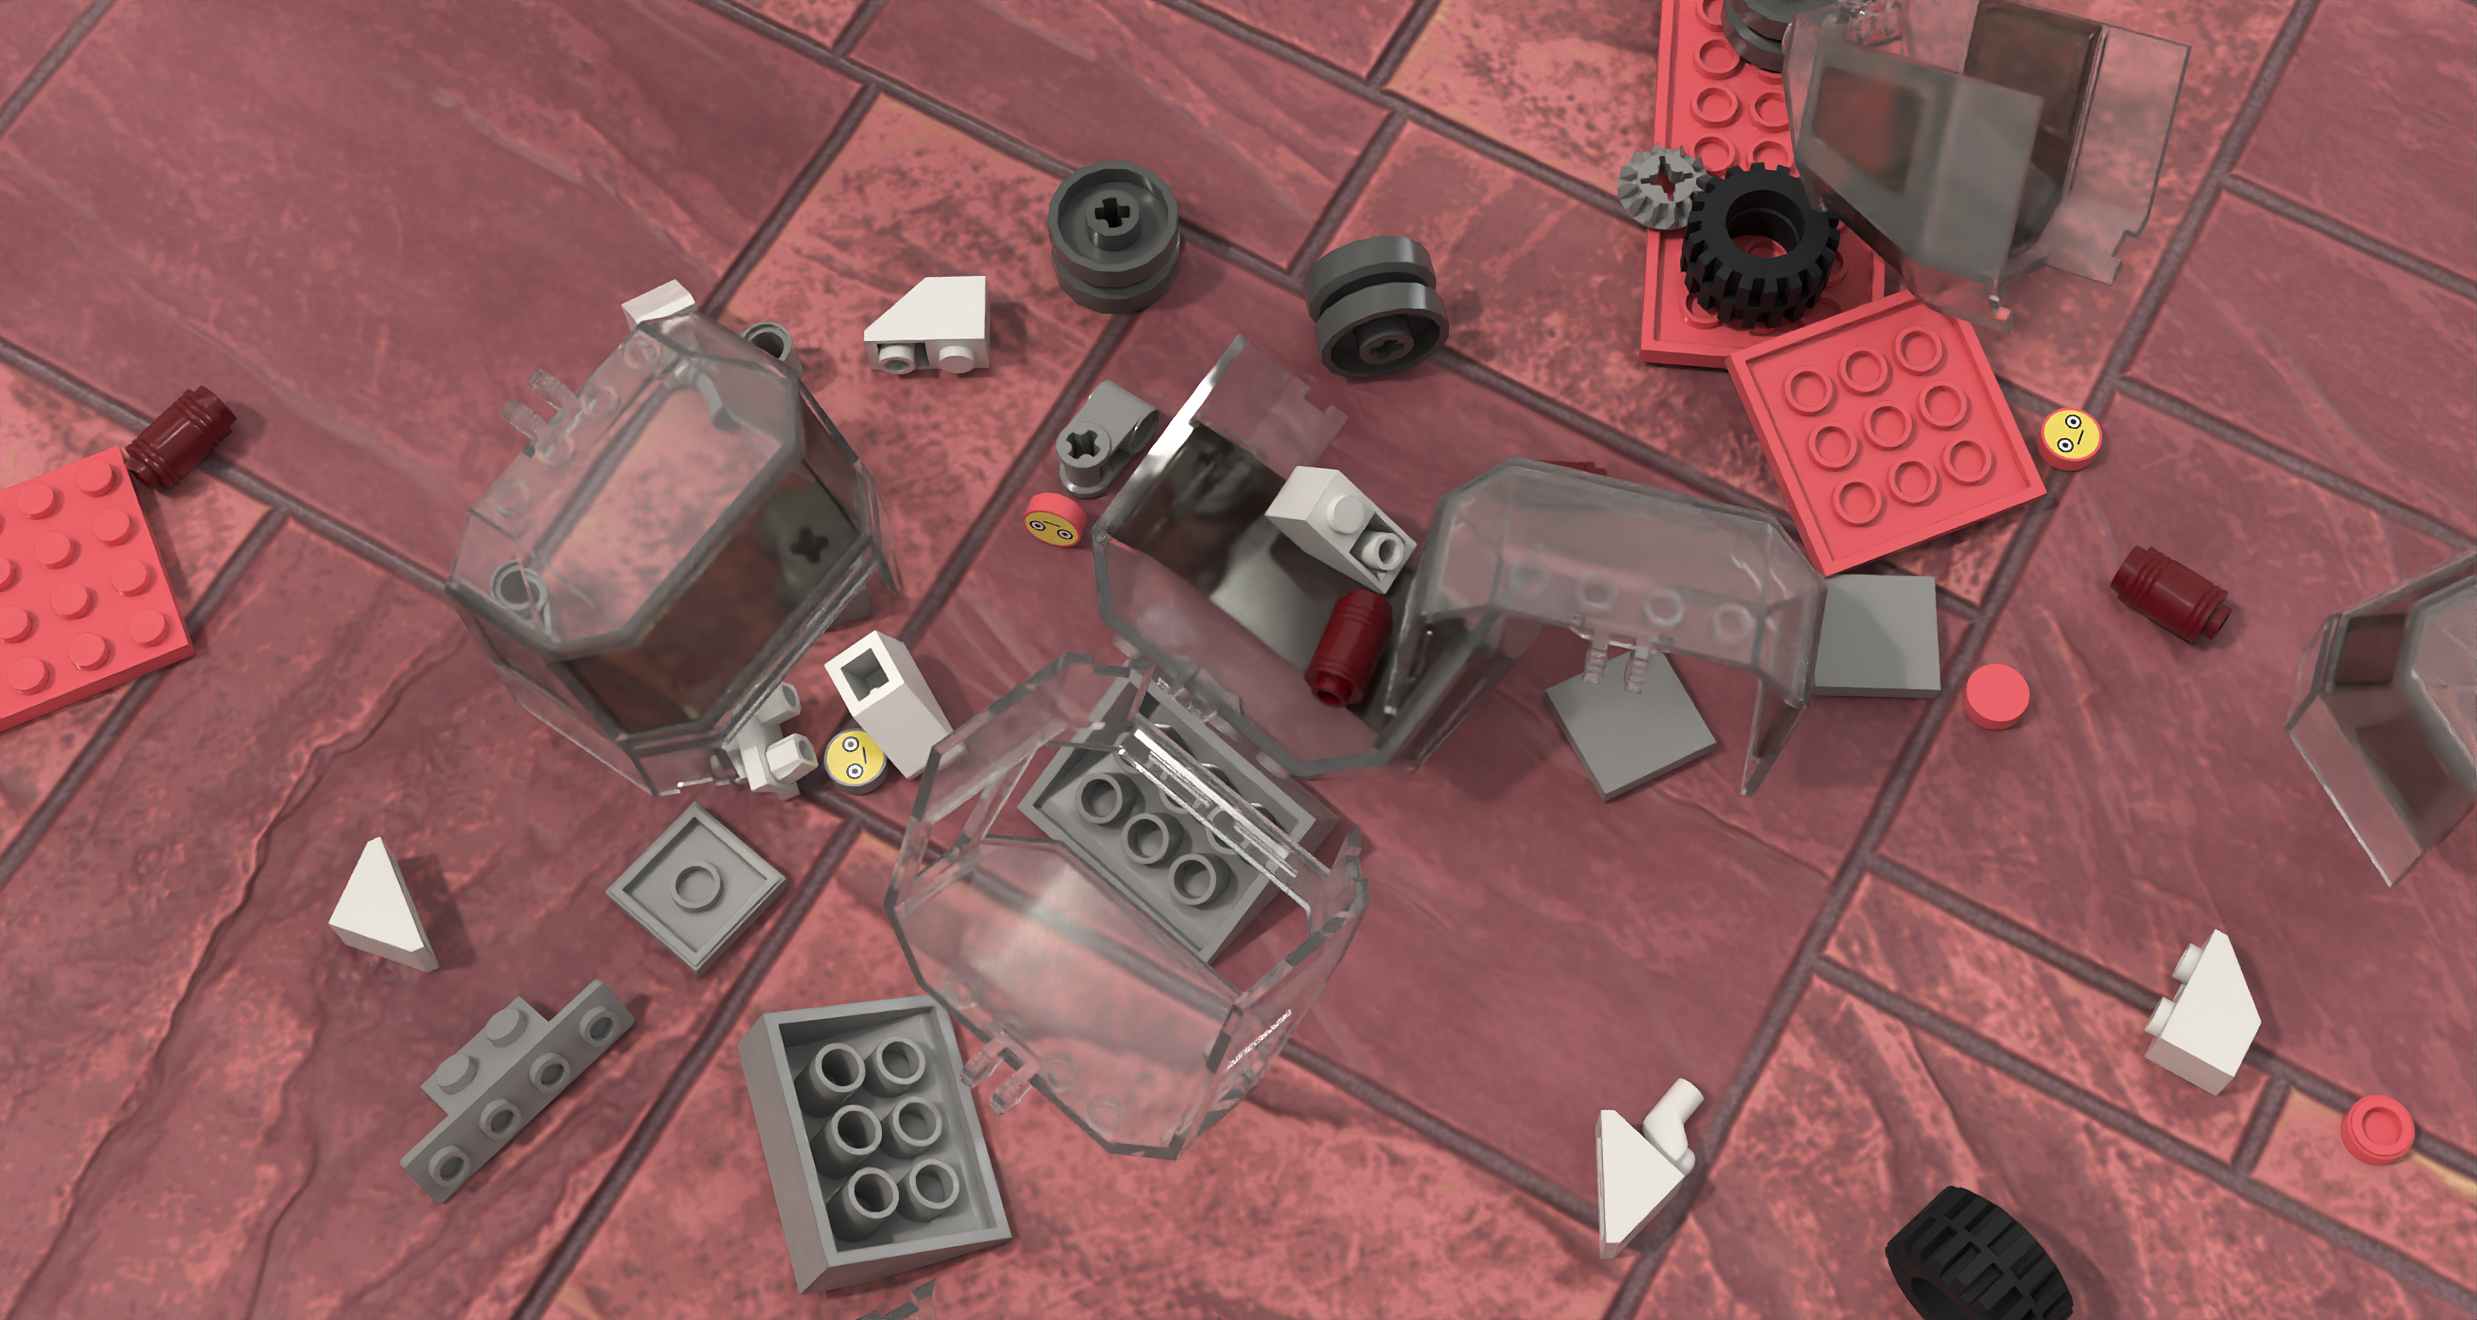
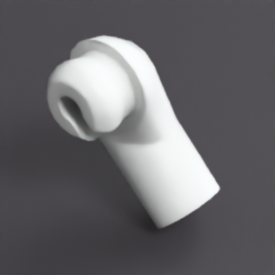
M1679 1078L1646 1116L1642 1132L1643 1137L1686 1176L1694 1167L1695 1155L1692 1150L1687 1148L1688 1142L1683 1124L1704 1101V1097L1694 1085L1685 1079Z

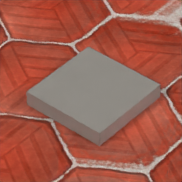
M1810 573L1807 588L1812 695L1938 698L1941 691L1935 577L1835 574L1824 579L1821 573Z
M1655 639L1546 689L1543 699L1603 803L1714 751L1716 746V740Z
M694 801L605 891V894L613 904L697 977L701 978L789 885L783 875Z

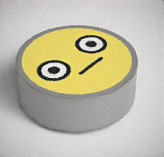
M853 728L840 732L828 743L824 753V765L830 781L837 789L848 794L860 795L871 792L882 784L889 771V758L864 729Z

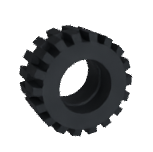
M1765 162L1751 163L1749 171H1743L1737 165L1726 170L1725 179L1715 175L1706 183L1705 191L1697 193L1693 200L1691 212H1689L1681 248L1680 267L1681 272L1686 273L1684 284L1689 293L1699 292L1697 304L1705 311L1714 307L1718 310L1717 319L1728 324L1731 318L1742 320L1741 328L1754 329L1756 322H1765L1767 329L1780 327L1784 316L1791 322L1803 317L1805 307L1812 309L1820 300L1822 290L1826 288L1839 246L1841 231L1837 230L1839 217L1836 208H1827L1830 197L1823 188L1813 191L1811 189L1813 179L1802 173L1798 178L1789 175L1790 167L1779 164L1776 171L1765 169ZM1742 235L1765 236L1780 244L1787 253L1772 258L1757 257L1741 250L1734 244L1732 239Z
M1947 1186L1887 1243L1885 1248V1255L1897 1284L1924 1320H2068L2073 1313L2072 1307L2074 1304L2068 1287L2059 1269L2037 1240L1999 1206L1965 1188Z

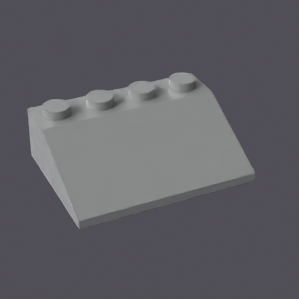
M1129 658L1126 659L1016 807L1201 971L1206 970L1301 871L1340 820L1336 814L1156 661Z
M943 993L763 1013L737 1044L800 1295L866 1284L1005 1243L1012 1238Z

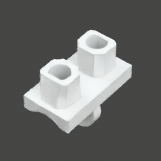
M737 680L723 687L722 690L731 721H727L720 726L724 741L715 745L709 751L712 766L720 770L732 769L736 784L743 785L749 783L753 792L776 793L778 800L786 801L799 795L796 781L817 768L818 761L813 745L806 736L794 733L783 738L779 724L799 715L802 709L796 688L780 680L757 687Z

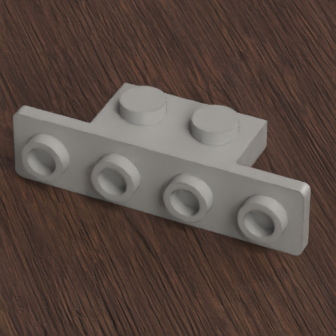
M600 979L592 981L549 1022L518 996L505 1009L494 1014L478 1034L455 1055L444 1060L436 1072L420 1086L448 1116L400 1160L401 1167L436 1203H443L634 1024L635 1018L612 990Z

